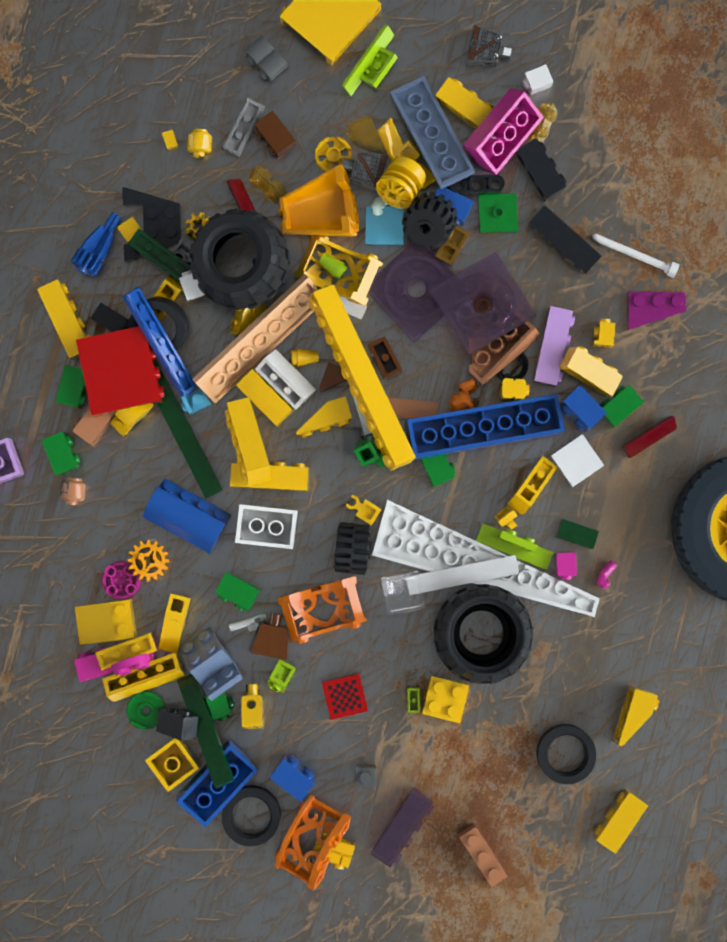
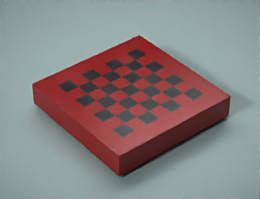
M359 673L322 682L330 720L368 711Z

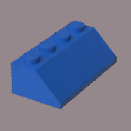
M230 740L222 747L235 781L218 789L215 788L207 764H205L176 796V802L204 827L215 818L258 771V768L245 753Z

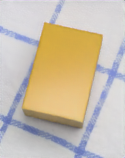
M173 129L162 133L167 150L179 147Z

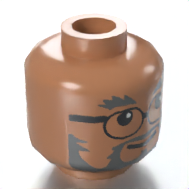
M67 477L66 480L61 482L60 498L66 500V504L77 505V502L84 501L86 484L82 482V479Z

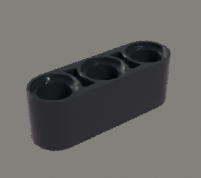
M495 174L470 175L458 181L462 184L463 188L461 190H455L452 185H449L448 189L462 196L500 194L504 188L505 181L502 176ZM497 181L501 187L494 189L490 183ZM479 182L482 188L476 190L471 184Z

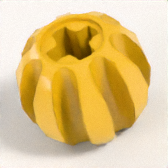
M194 212L190 214L191 220L186 219L185 225L190 227L186 228L185 231L187 234H193L192 238L196 239L195 233L199 229V227L196 228V224H202L204 227L209 222L208 218L210 217L205 218L206 213L200 212L196 216Z

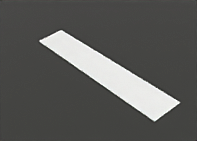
M516 555L407 576L406 580L409 595L515 575L519 574Z

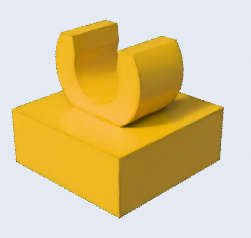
M508 505L493 516L501 527L506 525L512 530L517 526L513 519L518 515Z

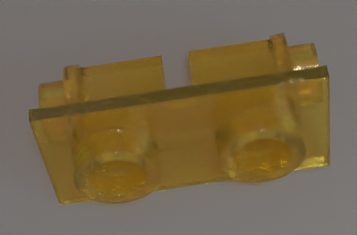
M544 102L543 105H540L538 110L544 118L528 138L534 140L536 137L539 142L543 143L544 139L548 137L549 128L557 118L558 110L553 103L548 104Z
M258 165L252 169L249 179L254 186L260 188L265 193L268 199L277 203L280 196L287 192L285 186L276 178L270 182L269 180L273 175L263 166Z

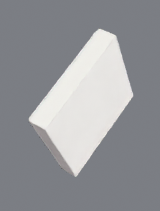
M583 434L551 455V458L572 487L604 466Z

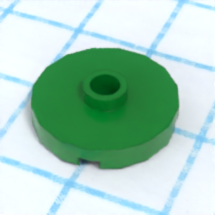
M143 691L135 694L129 700L126 708L127 717L130 723L138 729H152L157 726L158 709L165 708L161 697L156 693ZM143 707H148L149 713H144Z

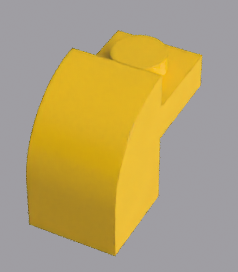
M150 403L118 410L110 424L124 437L139 420L147 415L154 404Z

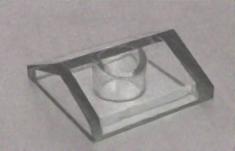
M419 571L381 578L388 616L426 609ZM416 578L419 594L411 595L407 581Z

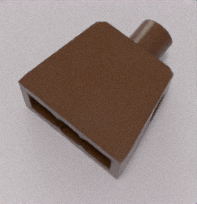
M271 612L269 623L259 622L249 647L250 653L287 660L288 628L280 625L282 614Z

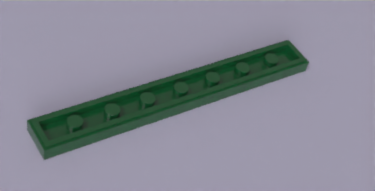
M154 360L155 367H159L161 375L158 383L159 386H163L165 397H162L163 402L156 403L205 499L223 489L157 360Z

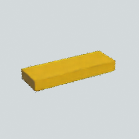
M150 632L95 652L102 671L121 660L155 652L157 648Z

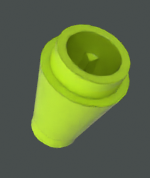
M326 253L319 260V263L326 271L338 280L348 268L344 262Z

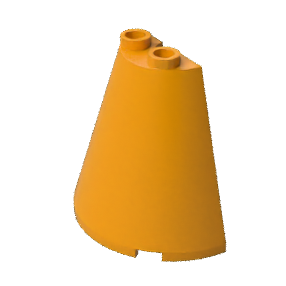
M342 164L337 165L280 198L278 211L280 216L283 217L282 223H280L282 234L347 237L357 235L356 232L359 231V215L354 191H351V187L348 184L350 179Z

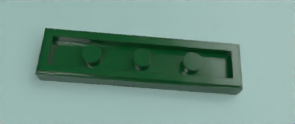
M139 228L128 242L130 247L179 282L182 273L191 270L189 264Z

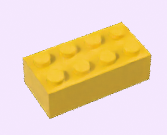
M247 397L228 402L227 410L224 411L227 428L230 430L232 445L235 447L237 462L240 464L243 481L247 480L248 487L271 481L269 461L250 398Z

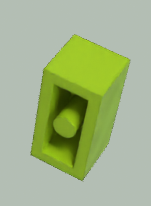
M407 687L408 713H419L420 688Z

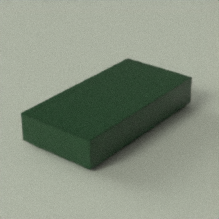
M562 519L556 537L593 549L599 531Z

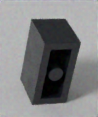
M167 705V708L158 709L156 732L180 741L196 739L197 715L191 714L190 710H180L176 705Z

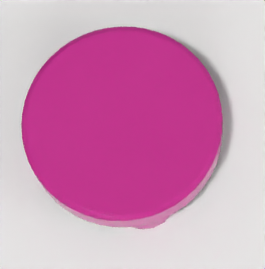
M117 561L106 567L102 576V584L109 596L115 599H127L137 593L141 580H138V574L132 576L133 569L128 570L131 563Z
M141 654L116 662L111 665L112 672L116 676H124L132 673L131 669L133 668L139 670L150 667L149 654Z

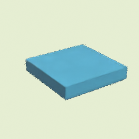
M366 206L365 245L403 246L404 225H402V219L404 218V209L384 206L382 209L383 214L375 216L373 209H371L372 206Z

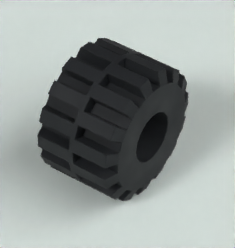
M426 192L422 193L413 200L402 219V225H405L403 232L404 234L408 233L407 239L410 242L412 240L416 242L415 246L420 247V245H423L424 249L427 250L431 246L433 249L439 248L440 244L446 243L454 230L458 219L455 216L457 210L456 208H451L453 203L450 199L446 201L444 199L445 195L440 194V196H436V192H430L429 195Z
M340 522L336 540L335 572L365 575L368 559H370L371 554L370 525Z

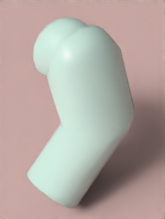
M381 197L375 198L371 207L375 216L382 215V209L385 205L389 204L383 201Z

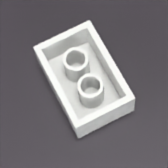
M239 504L235 543L294 549L298 511Z

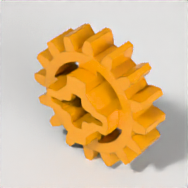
M147 540L145 545L140 541L139 547L136 545L132 547L134 552H128V555L131 556L130 559L126 560V562L131 563L128 570L133 569L132 576L138 574L139 581L143 577H145L146 582L150 581V577L155 581L157 580V575L160 577L164 575L162 570L168 569L164 565L169 562V559L164 557L168 552H162L164 546L162 545L158 548L157 541L151 544L150 540ZM149 548L147 553H139L140 550ZM156 552L160 557V561L156 557ZM150 555V562L152 563L146 566V560L144 559ZM136 561H137V562L139 563V565H140V570L138 569V567H137V565H136ZM150 568L157 569L154 573H147Z

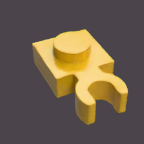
M352 495L351 498L356 500V504L354 506L346 504V507L351 510H358L355 516L372 526L382 509L366 499L362 504L357 496Z

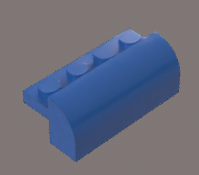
M164 478L160 486H157L142 517L210 554L221 532L230 520L231 514Z

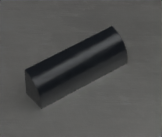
M546 205L529 222L585 274L602 257L601 254Z

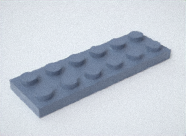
M424 76L390 91L392 100L440 190L475 174L470 160Z

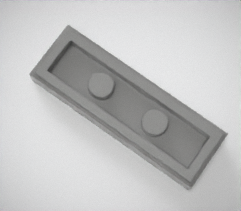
M247 98L222 150L238 158L240 157L255 128L254 124L260 119L265 106Z

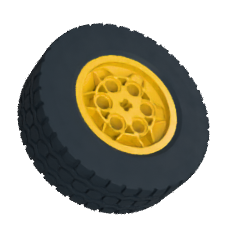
M723 457L704 466L685 484L673 510L671 535L673 536L672 542L678 561H680V565L687 572L691 580L707 593L727 601V457Z

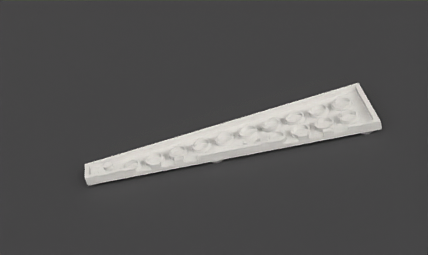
M389 500L386 502L372 556L430 572L508 557L499 551ZM518 560L519 574L473 583L498 586L520 597L595 617L600 599Z

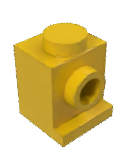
M599 319V323L594 327L593 337L596 340L592 342V346L613 347L615 323H611L610 319Z

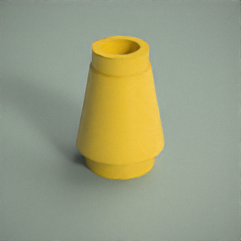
M299 348L291 350V365L299 367L319 362L318 350Z

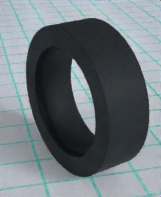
M165 297L146 299L152 310L166 312L173 319L176 326V334L171 343L175 350H177L188 334L189 325L184 310L176 302ZM131 314L128 328L139 326Z
M570 724L553 726L541 736L537 745L536 755L540 768L551 780L557 783H578L584 780L595 766V745L590 736L577 726ZM564 735L578 738L583 744L585 751L584 760L580 767L568 773L555 770L548 760L550 744L556 738Z
M256 785L243 786L222 810V824L226 834L234 842L243 846H258L270 840L278 829L281 817L280 806L275 796L267 789ZM247 797H255L262 800L270 811L268 826L256 834H247L240 831L234 824L232 817L234 806L240 800Z

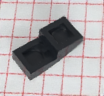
M101 302L90 318L111 332L128 329L129 320Z

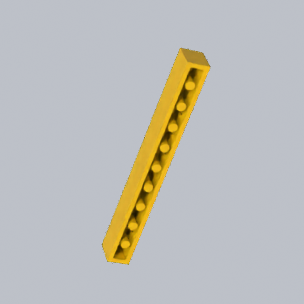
M334 284L314 291L309 297V306L315 311L317 323L324 330L326 342L333 349L334 359L336 362H339L342 368V376L344 379H347L350 385V392L358 402V409L364 415L366 426L375 438V445L383 455L384 464L392 471L411 463L416 456Z

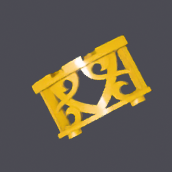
M311 235L309 245L293 277L299 280L306 274L315 286L320 289L333 285V277L312 256L316 245H321L325 247L327 255L340 261L345 260L350 267L352 276L343 277L334 285L339 297H344L350 302L366 306L368 301L366 295L378 267H382L383 263L378 261V257L371 253L367 255L357 253L330 242L327 236ZM332 250L338 252L339 254L332 255ZM317 251L319 257L321 258L324 255V253H320L319 251ZM311 259L315 264L306 271ZM368 264L367 269H362V266ZM321 269L326 271L327 278H320V275L324 274ZM347 281H353V283L348 282V283H349V287H348V288H344L343 285H344L345 282H347Z

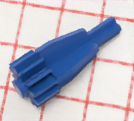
M112 212L103 226L99 225L85 239L81 247L77 249L70 261L77 267L76 270L84 275L89 274L92 277L96 276L114 238L113 231L121 220L119 215Z

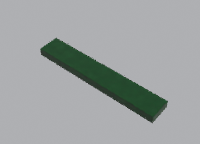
M192 674L177 680L187 710H190L191 714L198 716L196 736L214 787L218 789L235 781L200 683Z

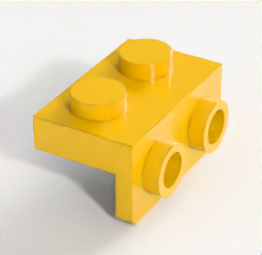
M262 303L261 306L252 309L242 308L241 310H235L234 319L230 323V334L239 336L266 311L267 304Z

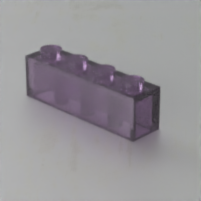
M413 786L371 850V855L390 868L393 863L396 865L402 857V854H400L404 847L407 849L413 838L411 836L414 831L418 832L422 827L423 822L421 820L425 814L429 816L433 810V799Z

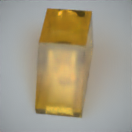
M370 115L349 123L347 133L351 142L355 141L356 146L376 154H385V148Z

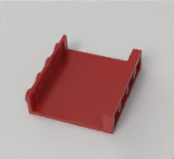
M139 326L76 340L92 416L97 417L102 416L103 413L163 402L162 397H165L164 389L158 383L161 375L159 367H155L154 364L157 356L153 349H151Z

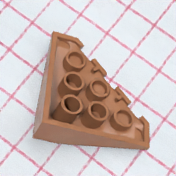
M481 281L469 294V302L472 303V313H469V328H472V339H469V354H472V365H469V372L484 385L525 351L538 338L540 333L484 281Z

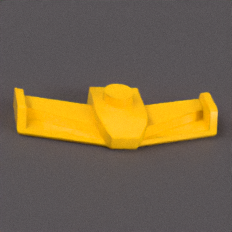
M392 118L388 119L376 130L389 156L390 163L398 156L410 158L418 163L426 174V182L422 189L425 190L435 182L431 171L417 161L422 155L411 140H408L405 144L403 143Z

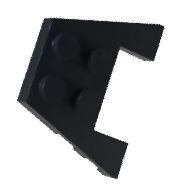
M122 187L124 206L143 205V232L165 248L177 245L181 239L180 203ZM124 244L125 262L144 257L128 244Z

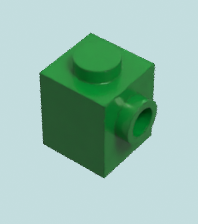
M373 435L357 442L353 450L363 467L376 463L381 456V451L376 447Z
M226 691L212 701L206 697L213 720L223 721L230 718L229 714L233 712L232 708L235 706L232 698L227 696Z

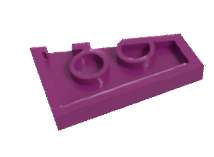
M628 292V330L686 312V292Z

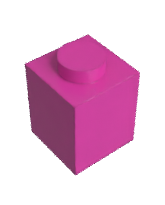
M576 552L554 553L555 575L560 576L561 580H572V576H577Z

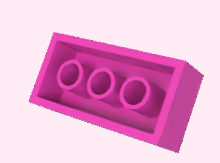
M510 88L463 146L483 171L496 175L544 117L524 91Z

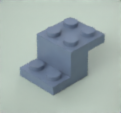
M210 627L179 649L190 673L202 685L207 697L211 701L243 679L231 655L220 644Z

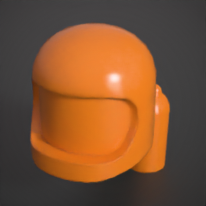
M474 378L461 382L458 386L461 392L451 396L449 406L452 412L474 408L470 394L479 388Z

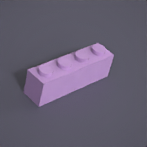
M554 306L548 308L533 383L556 387L557 383H561L563 372H560L561 368L559 366L566 355L564 353L565 346H569L571 335H568L569 328H573L575 317L572 316V310Z

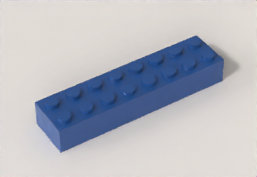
M558 394L408 419L404 422L407 440L416 456L414 460L554 436L565 432Z

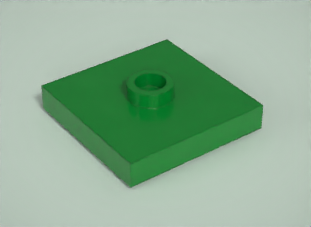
M517 193L478 195L480 234L518 232Z

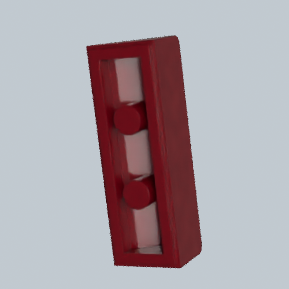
M227 180V185L238 208L244 211L253 210L256 212L242 180Z
M670 416L624 444L622 449L627 457L632 458L677 429L675 417Z

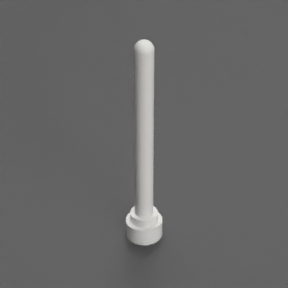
M592 235L593 241L662 269L668 277L674 279L680 265L678 263H665L601 235Z

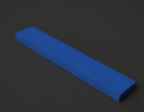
M138 286L123 295V300L180 397L185 396L197 386Z

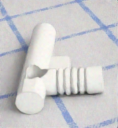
M266 613L229 624L230 631L248 627L250 632L254 631L258 627V623L254 619L259 617L260 621H267Z

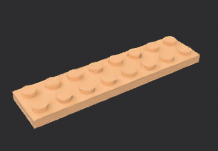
M304 274L192 379L215 404L314 312L309 306V297L318 288L311 279Z

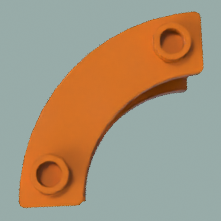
M352 576L336 580L328 584L318 585L307 590L278 597V605L282 606L290 634V642L297 641L298 644L308 642L309 637L345 627H350V630L361 627V623L367 621V618L363 615L356 591V577ZM346 590H347V594H348V597H349V601H345V599H346ZM334 592L336 595L335 599L339 598V600L329 599V593ZM318 594H321L327 603L337 605L333 615L327 622L309 614L316 606ZM309 599L312 604L308 609L304 610L303 608L307 606L304 604V600ZM290 604L298 613V615H296L295 617H293ZM344 605H351L354 615L353 619L345 617V614L347 612L351 613V611L343 608ZM302 617L304 620L301 621L299 627L306 625L307 630L298 634L295 620ZM338 618L343 622L333 625ZM313 625L321 627V629L312 631Z
M310 795L307 800L304 799L300 804V811L292 822L274 859L276 860L275 868L279 869L280 867L307 883V888L314 891L324 878L326 868L331 859L327 857L331 853L330 850L332 847L336 849L340 840L349 829L351 816L346 813H339L315 799V796ZM312 808L323 813L319 822H317L319 818L318 813H315L313 818L309 817V812ZM329 816L338 822L326 821ZM323 828H325L324 831H323V833H325V832L328 833V838H327V839H323V838H322V830H323ZM317 829L316 838L322 849L321 851L312 850L304 855L300 846L299 836L309 830ZM288 854H291L293 857L291 862L287 860ZM311 855H314L316 857V862L313 863L312 859H309L308 861L307 859ZM297 860L300 861L298 865L292 863Z

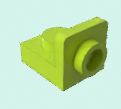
M279 659L268 679L267 685L275 692L284 693L296 668Z

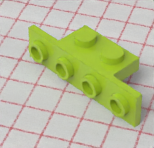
M385 24L377 33L376 38L367 47L366 52L356 63L351 73L345 78L341 86L348 95L352 96L362 81L377 88L398 57L395 53L385 49L394 37L388 25Z
M482 524L476 538L477 542L510 556L516 555V558L547 570L554 552L534 544L535 540L527 536H524L523 539L517 537V532L506 528V531H500Z

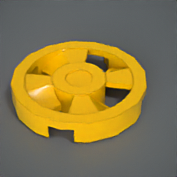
M341 137L324 138L315 149L316 164L323 172L332 169L335 163L342 164L343 158L352 160L351 147ZM334 141V147L329 148L327 143ZM346 148L349 156H341L340 151ZM318 156H326V159L320 162Z

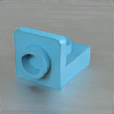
M201 388L181 397L182 402H180L184 412L188 411L190 415L211 405L207 395Z

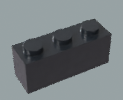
M535 138L517 149L515 155L544 202L564 191L567 182L561 173L558 174L555 169L557 167L555 161L545 153L547 151L545 145Z

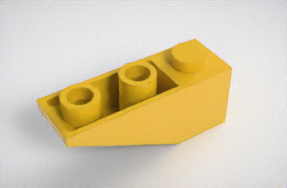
M346 396L326 402L296 432L297 436L301 435L302 438L313 435L312 432L320 430L321 433L331 430V426L336 424L339 427L350 424L349 421L352 420Z
M170 593L158 649L177 654L191 597Z

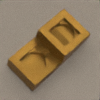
M455 225L446 243L440 246L435 257L452 266L470 233Z

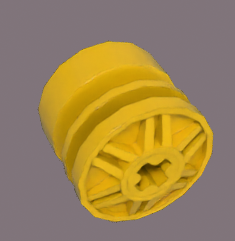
M398 156L391 161L377 182V193L390 206L401 209L408 208L426 182V174L423 168L414 160Z

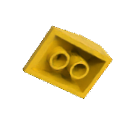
M132 599L75 607L80 645L137 637Z
M629 685L612 741L619 746H623L650 718L653 711L657 710L659 705L658 695Z

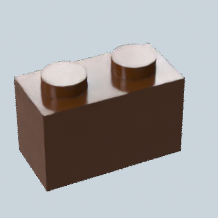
M273 110L254 124L256 136L260 140L264 139L268 144L266 148L272 156L275 154L280 158L296 146V140Z
M385 336L368 344V349L385 381L402 373V368Z

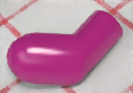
M610 560L599 573L596 582L602 589H606L610 585V581L606 578L617 567L614 561Z

